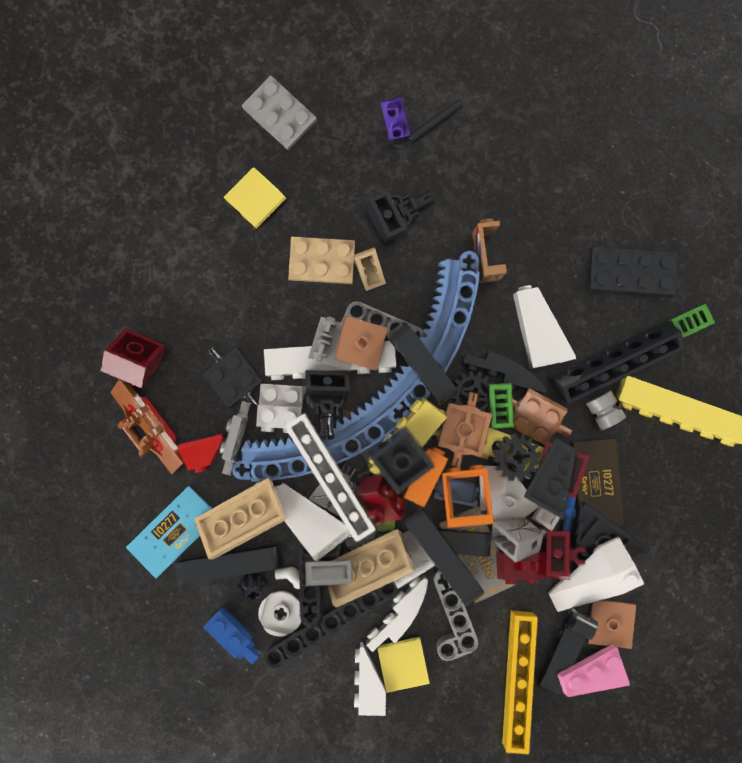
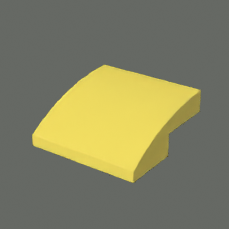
M254 167L224 196L226 201L239 211L255 228L286 199Z
M420 637L383 644L377 647L387 693L429 684Z

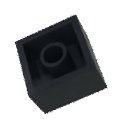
M406 425L370 451V459L397 494L435 467L432 458Z

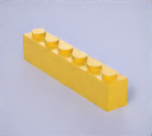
M511 610L502 739V744L507 753L529 754L538 617L533 612Z

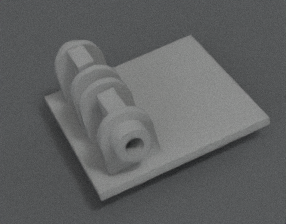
M332 317L320 318L308 359L351 370L352 364L334 359L343 323L335 321Z

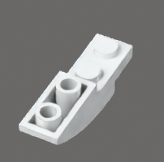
M424 574L421 577L417 576L409 583L410 587L405 592L400 591L393 598L394 603L392 606L396 613L393 614L391 612L383 620L384 624L379 629L375 627L369 632L366 646L372 652L388 637L395 643L411 625L426 593L428 580Z

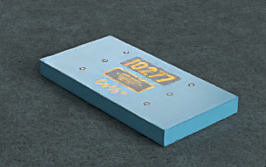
M188 486L126 548L155 578H158L200 536L194 519L212 508L191 486Z

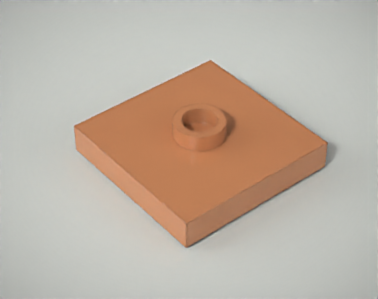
M345 316L334 359L376 371L387 328Z
M609 600L592 602L590 604L589 616L598 621V628L595 636L591 640L587 639L586 642L588 644L604 646L613 644L616 647L632 649L636 605Z

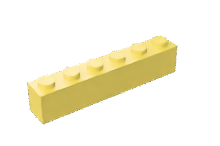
M630 376L620 380L615 398L621 408L640 410V415L652 418V415L660 417V422L672 425L674 422L680 425V429L693 432V430L701 432L700 436L708 439L719 438L721 439L720 443L734 447V444H742V416Z

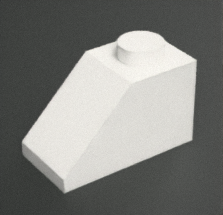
M483 466V469H488L493 503L507 489V484H511V481H509V475L501 477L503 471H496L495 468L497 466ZM479 476L480 511H485L486 500L483 476Z

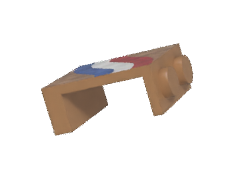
M493 219L481 220L472 233L475 253L479 258V283L500 281L507 273L506 264L488 266L484 236L494 235L500 226V221H493Z

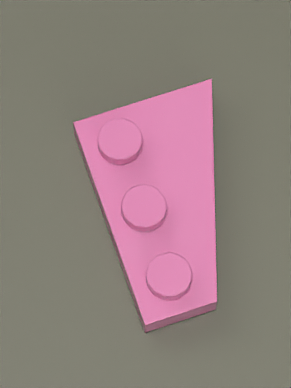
M613 644L557 674L563 692L568 697L630 685L618 648Z

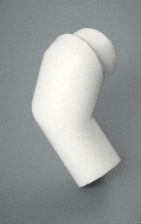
M297 568L275 569L276 580L288 579L295 589H300L299 570Z

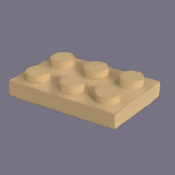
M291 237L288 279L291 281L353 284L355 240Z

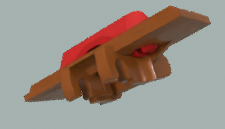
M119 379L111 391V394L124 410L126 416L118 424L119 429L124 430L139 450L138 454L140 457L152 451L159 457L171 474L175 473L184 463L179 449L174 444L176 441L175 434L146 397H139L130 383ZM140 425L147 435L141 440L132 428L133 426Z

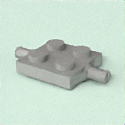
M242 401L239 414L237 413V415L233 416V419L228 420L226 431L229 434L227 441L223 440L220 448V453H223L222 459H225L222 474L231 475L233 465L238 457L251 403Z

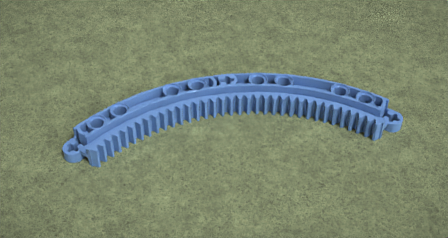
M472 251L464 252L458 260L446 259L438 263V266L442 267L443 270L437 273L442 276V279L436 281L441 287L435 288V291L439 293V296L433 297L437 304L431 305L435 312L428 313L432 321H425L429 328L422 329V332L426 336L418 337L445 373L460 347L471 318L477 294L480 273L478 272L479 258ZM467 255H470V259L474 260V263L470 264V269L474 270V272H463L462 270L467 269V264L463 263V259H466ZM463 286L470 288L471 294L468 298H463L460 294ZM458 311L464 314V320L460 324L454 321V314ZM409 364L407 366H400L403 371L402 373L395 372L396 380L389 379L391 386L383 385L385 392L377 391L378 398L372 395V403L364 402L366 408L358 406V413L352 410L351 418L343 415L344 422L339 419L336 420V426H334L335 438L328 440L326 436V440H322L336 464L360 454L394 431L399 420L402 417L406 418L411 410L405 407L401 411L402 417L398 415L394 417L395 413L393 410L395 408L400 410L403 407L402 401L411 408L417 399L421 400L423 397L426 399L431 393ZM417 385L425 387V392L421 396L414 395V388ZM371 427H378L380 433L376 437H371L368 434V430ZM288 436L287 442L283 437H280L278 443L275 438H272L270 444L264 439L261 445L258 439L253 442V445H251L250 440H246L241 448L242 459L236 461L232 468L233 475L237 479L251 480V482H260L267 478L274 481L313 473L291 436ZM354 440L358 443V447L355 450H349L346 448V443ZM301 460L305 467L301 470L295 469L293 462ZM241 464H244L245 468H250L253 465L251 471L247 470L244 474L237 470ZM274 464L278 467L279 471L271 474L267 466Z

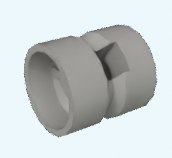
M611 390L598 395L586 403L591 414L597 415L595 421L600 430L607 429L626 418L621 406L615 405L617 399Z

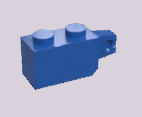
M224 606L204 625L203 628L234 658L242 659L244 657L251 664L259 658L260 654L253 648L255 643L252 641V634Z

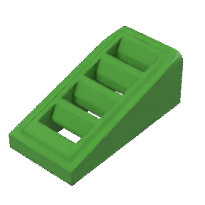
M706 304L668 320L669 323L682 332L683 338L715 323ZM701 310L703 311L705 318L707 320V322L705 323L703 322V319L699 313V311ZM693 314H695L700 325L697 326L692 316ZM686 317H688V319H689V321H690V323H691V325H692V327H693L692 329H690V327H689V325H688V323H687V321H686V319H685ZM681 320V322H682V324H683V326H684V328H685V330H686L685 332H683V330H682V328H681V326H680V324H679L678 321Z
M512 383L489 384V413L492 414L490 420L491 428L514 427ZM494 390H506V394L495 395ZM495 399H506V403H495ZM506 407V411L496 412L495 408ZM496 416H506V419L496 420Z

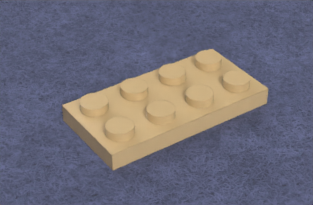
M267 478L196 517L194 521L208 559H215L288 518L272 479Z
M399 529L332 560H351L352 574L351 584L328 585L333 606L339 607L415 571L402 532Z

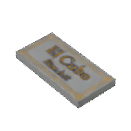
M477 505V507H472L454 515V518L479 516L482 513ZM447 519L438 523L441 529L458 530L457 532L464 530L490 533L487 524L448 528ZM492 541L490 556L488 557L458 555L485 593L475 600L474 603H478L514 586V584H505V580L497 579L496 552H499V550Z

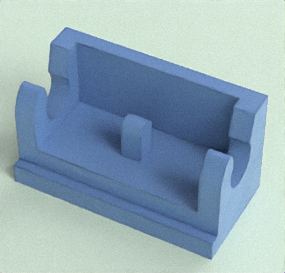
M439 476L433 489L432 497L445 501L443 477ZM450 479L453 502L477 507V495L480 492L479 485Z

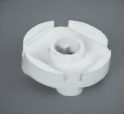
M288 591L271 592L262 601L258 617L266 632L281 637L292 633L299 627L301 623L300 600L294 594ZM284 608V612L287 613V616H283L282 619H279L278 614L275 613V610Z

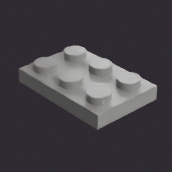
M271 75L242 104V108L288 151L317 121V118Z

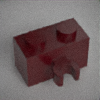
M383 474L362 478L356 493V498L368 510L367 518L375 517L374 525L402 519L407 501L400 493L397 494Z
M547 531L546 576L548 579L570 580V561H574L580 566L586 565L585 560L577 559L579 553H586L585 548L579 547L574 551H570V532Z
M539 551L518 562H514L504 552H496L497 579L505 580V584H519L518 580H526V583H539V579H547L545 551Z

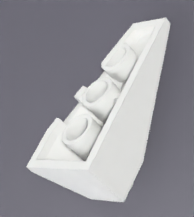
M619 537L593 550L594 553L586 560V565H578L579 567L570 574V580H561L548 592L558 612L621 595L644 584L634 562Z

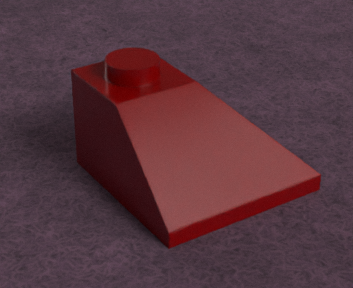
M228 434L179 444L178 449L187 469H194L195 473L208 470L207 466L213 465L218 458L223 440L227 441Z

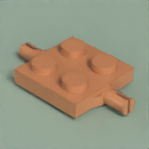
M530 388L518 401L512 398L514 427L511 428L543 445H546V442L556 432L566 438L571 434V429L561 425V421L567 413V408Z
M469 392L467 405L459 406L448 403L445 414L447 418L443 422L438 446L448 448L454 452L451 466L460 467L463 455L482 456L492 414L482 412L475 407L478 394Z

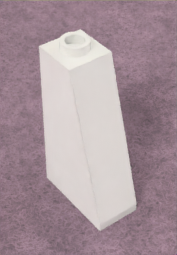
M531 285L518 288L519 291L513 296L529 369L576 359L570 344L539 288H531Z
M283 483L280 486H275L288 518L285 520V523L316 562L351 535L345 524Z

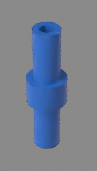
M569 496L561 530L566 532L571 531L572 519L576 515V509H574L576 499Z

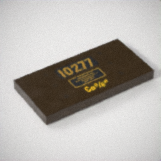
M616 439L572 442V447L577 449L576 451L590 455L576 496L578 516L581 503L585 501L618 526L624 525Z

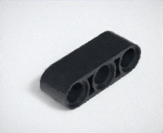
M438 528L457 555L490 556L491 533L464 530L458 532V530Z

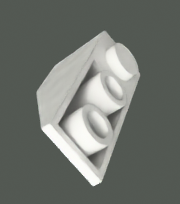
M360 642V649H355V663H360L359 671H355V685H359V693H355L354 707L359 708V715L385 716V685L364 643Z

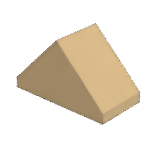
M375 248L354 255V262L366 291L386 284Z

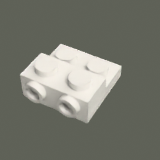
M260 384L256 427H261V431L274 432V428H283V433H288L285 425L302 415V386Z

